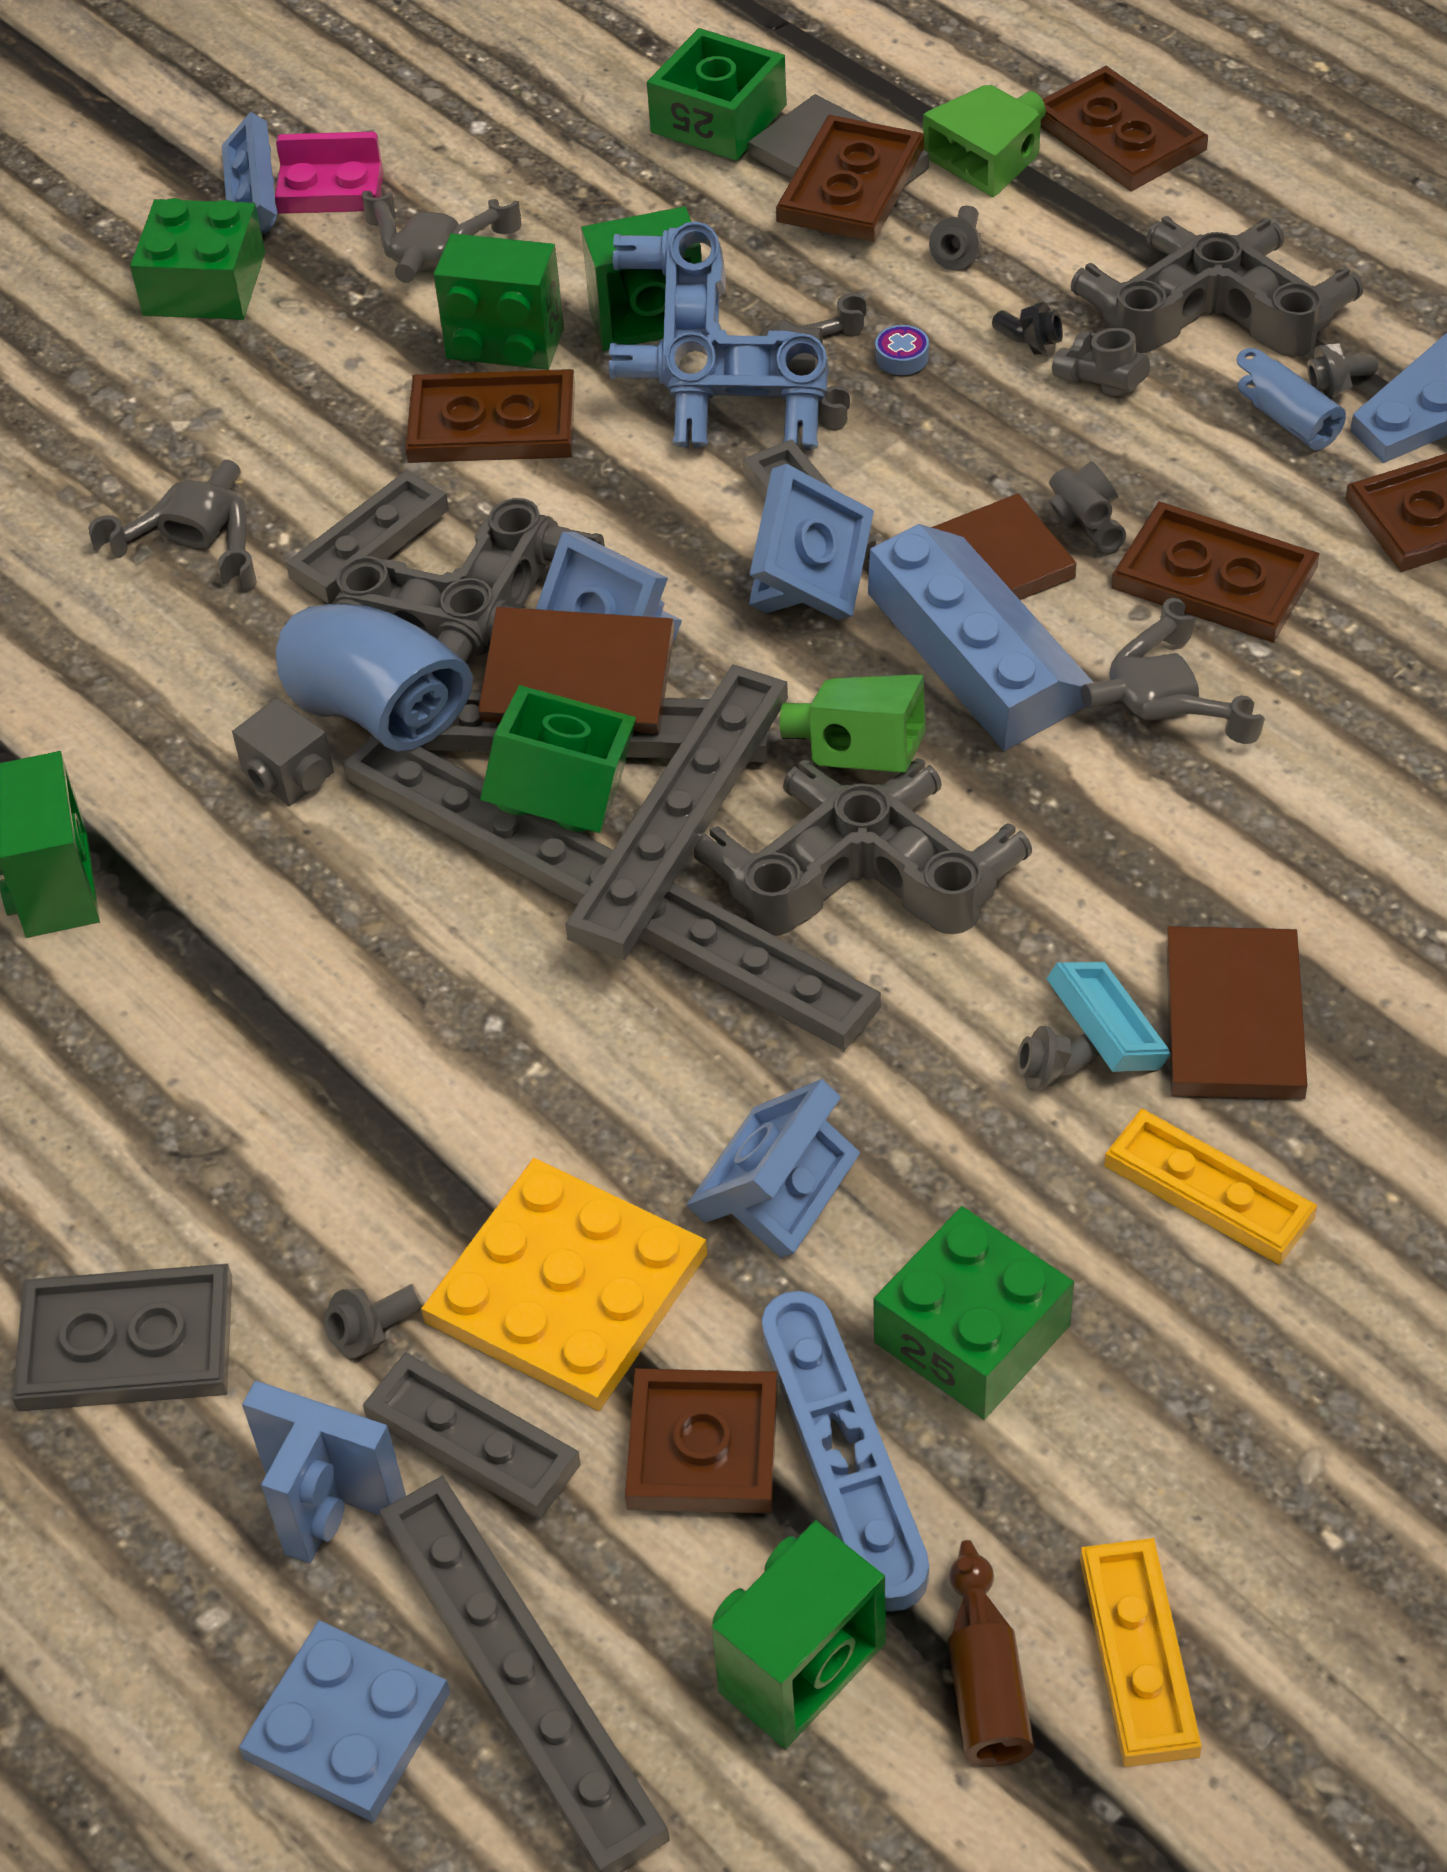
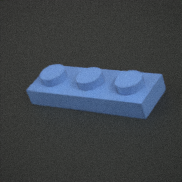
M250 112L221 145L226 200L256 203L261 233L263 235L271 229L277 217L273 185L274 177L272 175L270 155L271 147L269 145L267 121Z

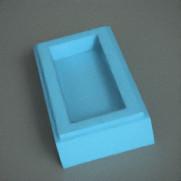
M1105 962L1056 963L1046 978L1112 1072L1160 1070L1171 1053Z

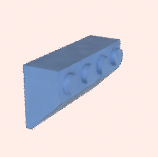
M917 524L870 548L868 595L1003 751L1085 708L1081 697V688L1084 684L1094 682L964 537Z

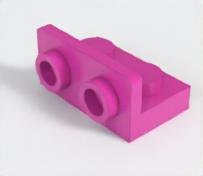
M373 131L279 134L277 136L276 147L280 169L275 201L278 214L364 211L363 191H372L373 198L381 196L384 172L377 133Z

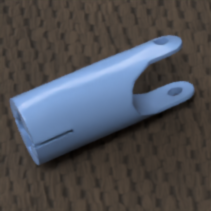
M1247 348L1237 355L1236 360L1239 367L1250 374L1239 380L1238 389L1260 411L1315 451L1329 446L1337 438L1345 424V409L1282 363L1271 359L1262 351L1256 348ZM1248 356H1254L1253 359H1246ZM1250 384L1255 385L1254 388H1248L1247 386Z

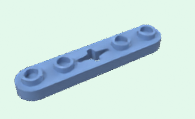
M803 1291L785 1292L774 1298L764 1310L762 1331L765 1349L774 1371L777 1372L778 1383L837 1537L885 1575L886 1611L905 1610L918 1603L926 1593L929 1582L927 1551L829 1308L823 1300L812 1293ZM830 1420H835L838 1423L841 1433L844 1434L845 1439L849 1443H855L856 1473L849 1475L845 1458L842 1457L838 1449H831L832 1429Z

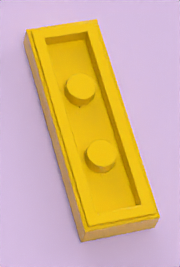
M1143 1108L1140 1109L1105 1153L1104 1167L1278 1265H1281L1316 1216L1317 1204Z
M1154 1538L1081 1547L1080 1563L1124 1768L1200 1758L1202 1745Z

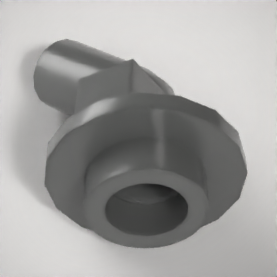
M967 205L962 206L958 211L957 217L954 216L941 220L932 230L929 241L931 255L937 264L945 269L959 270L966 268L974 262L979 250L982 249L981 233H978L976 230L979 216L976 208Z
M1339 343L1323 344L1315 347L1314 358L1307 362L1311 385L1317 390L1323 391L1324 395L1330 399L1337 398L1339 395L1351 390L1353 386L1350 377L1372 376L1377 372L1379 366L1377 358L1370 354L1344 356Z
M1039 1026L1034 1031L1032 1037L1026 1036L1020 1044L1017 1055V1071L1019 1075L1024 1076L1029 1090L1041 1091L1046 1086H1051L1060 1075H1071L1097 1057L1099 1052L1085 1033L1071 1043L1070 1038L1055 1034L1050 1027Z
M413 1284L373 1304L370 1303L363 1289H341L333 1295L324 1316L325 1332L329 1341L345 1357L358 1358L377 1350L386 1340L382 1329L420 1311L424 1303Z

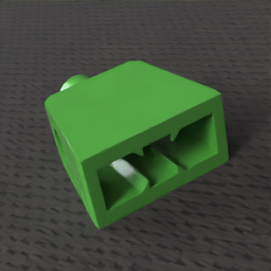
M983 85L923 114L924 151L929 153V160L989 196L995 197L1037 157L1040 150L1041 119L1046 114L1045 104L1042 98L1033 91H1028L1016 99L993 85Z
M924 675L832 678L825 680L812 703L782 704L780 711L782 739L811 740L812 760L818 766L907 772L926 733Z

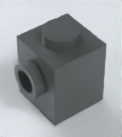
M277 697L232 730L242 772L246 774L248 780L258 791L264 794L271 792L288 806L294 804L309 791L317 789L327 777L334 773L325 731Z

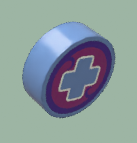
M895 325L884 329L875 340V360L877 365L882 370L894 375H910L920 371L927 365L929 360L928 336L921 329L910 325Z

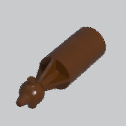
M964 1540L961 1542L958 1558L952 1564L949 1572L952 1588L963 1599L952 1634L948 1639V1647L965 1759L973 1765L982 1767L1010 1765L1026 1759L1034 1751L1014 1629L1011 1628L986 1595L994 1582V1571L987 1559L979 1555L971 1540Z

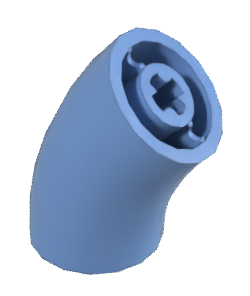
M352 604L311 606L292 615L280 632L276 648L277 672L287 695L302 710L316 716L343 717L358 723L385 747L395 751L413 750L432 741L453 723L462 712L471 694L473 676L468 665L459 656L425 630L383 610Z

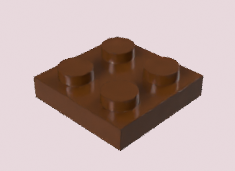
M635 1368L625 1488L627 1510L772 1513L778 1393L777 1372Z

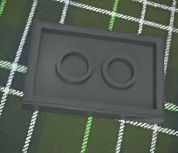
M814 94L748 141V155L792 179L828 115L868 121ZM923 150L906 184L929 168L928 152Z
M229 1264L24 1279L13 1388V1401L17 1410L30 1411L227 1395L232 1273Z

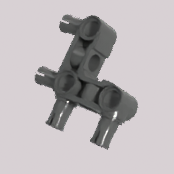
M1164 216L1161 218V222L1157 220L1150 227L1147 234V244L1167 257L1129 281L1122 283L1101 271L1095 264L1088 263L1085 269L1081 267L1074 274L1070 286L1071 291L1075 295L1081 296L1102 312V317L1107 325L1112 328H1125L1132 331L1136 337V350L1139 353L1155 350L1159 345L1178 336L1181 333L1182 327L1204 313L1212 314L1215 312L1217 314H1226L1250 330V336L1262 344L1271 347L1275 352L1284 356H1302L1309 353L1315 347L1317 333L1329 326L1333 314L1350 302L1356 301L1363 294V284L1360 277L1356 273L1349 275L1350 269L1341 268L1324 282L1313 286L1266 257L1267 254L1281 248L1284 243L1282 229L1275 222L1271 224V219L1268 218L1261 219L1256 225L1236 236L1223 232L1195 235L1175 223L1169 216Z
M525 498L507 499L497 504L490 511L488 518L478 529L474 536L476 544L462 568L455 569L453 573L446 572L443 575L407 568L406 563L378 559L372 556L353 558L346 562L338 571L336 579L340 592L332 604L362 605L389 612L425 630L448 646L466 663L469 658L489 652L496 607L522 608L543 569L552 562L562 532H576L605 546L603 535L598 533L591 534L558 526V523L550 516L539 514L538 506L533 501Z
M916 758L911 762L907 772H900L883 785L847 784L842 786L806 759L799 762V769L794 766L787 773L783 789L787 794L794 796L812 810L810 814L759 853H751L728 836L722 828L714 827L710 830L712 838L706 834L701 837L694 848V857L729 883L733 899L746 908L748 922L774 936L786 934L795 929L797 925L823 908V901L851 879L859 880L862 877L867 880L873 878L903 900V908L915 917L928 923L933 929L941 933L957 934L973 928L979 920L980 906L994 895L997 881L1019 862L1031 856L1032 845L1028 837L1021 830L1013 835L1016 827L1007 823L985 843L973 851H968L912 811L931 794L937 793L942 786L937 771L931 765L925 768V761Z

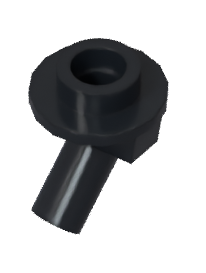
M1044 301L1021 309L1020 319L1005 310L997 312L992 319L994 330L1013 341L1028 343L1034 355L1043 354L1050 356L1054 354L1056 343L1062 342L1063 328L1059 313L1056 310L1050 311Z

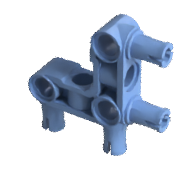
M697 221L688 222L679 228L664 230L663 236L614 234L613 246L616 247V251H613L614 270L662 269L663 275H666L664 340H660L659 345H617V343H611L609 349V356L612 357V360H609L610 379L658 378L659 384H664L667 387L670 395L675 397L674 437L672 440L674 446L689 448L690 425H692L691 442L694 443V448L708 446V399L713 398V396H773L785 399L783 442L792 439L799 447V429L803 427L802 444L804 445V450L817 449L819 442L817 441L818 401L822 400L827 393L829 374L826 351L820 340L809 334L790 331L769 330L767 336L727 335L725 330H721L719 324L720 295L725 293L726 274L718 236L707 224ZM704 243L711 247L710 255L701 263L692 264L683 259L685 250L692 244ZM689 352H702L708 357L704 368L697 373L688 374L679 369L681 359ZM801 353L812 354L818 360L817 367L808 375H795L788 369L793 357Z

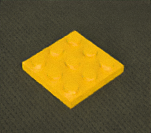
M533 1157L421 1308L424 1323L600 1412L707 1256L706 1239Z

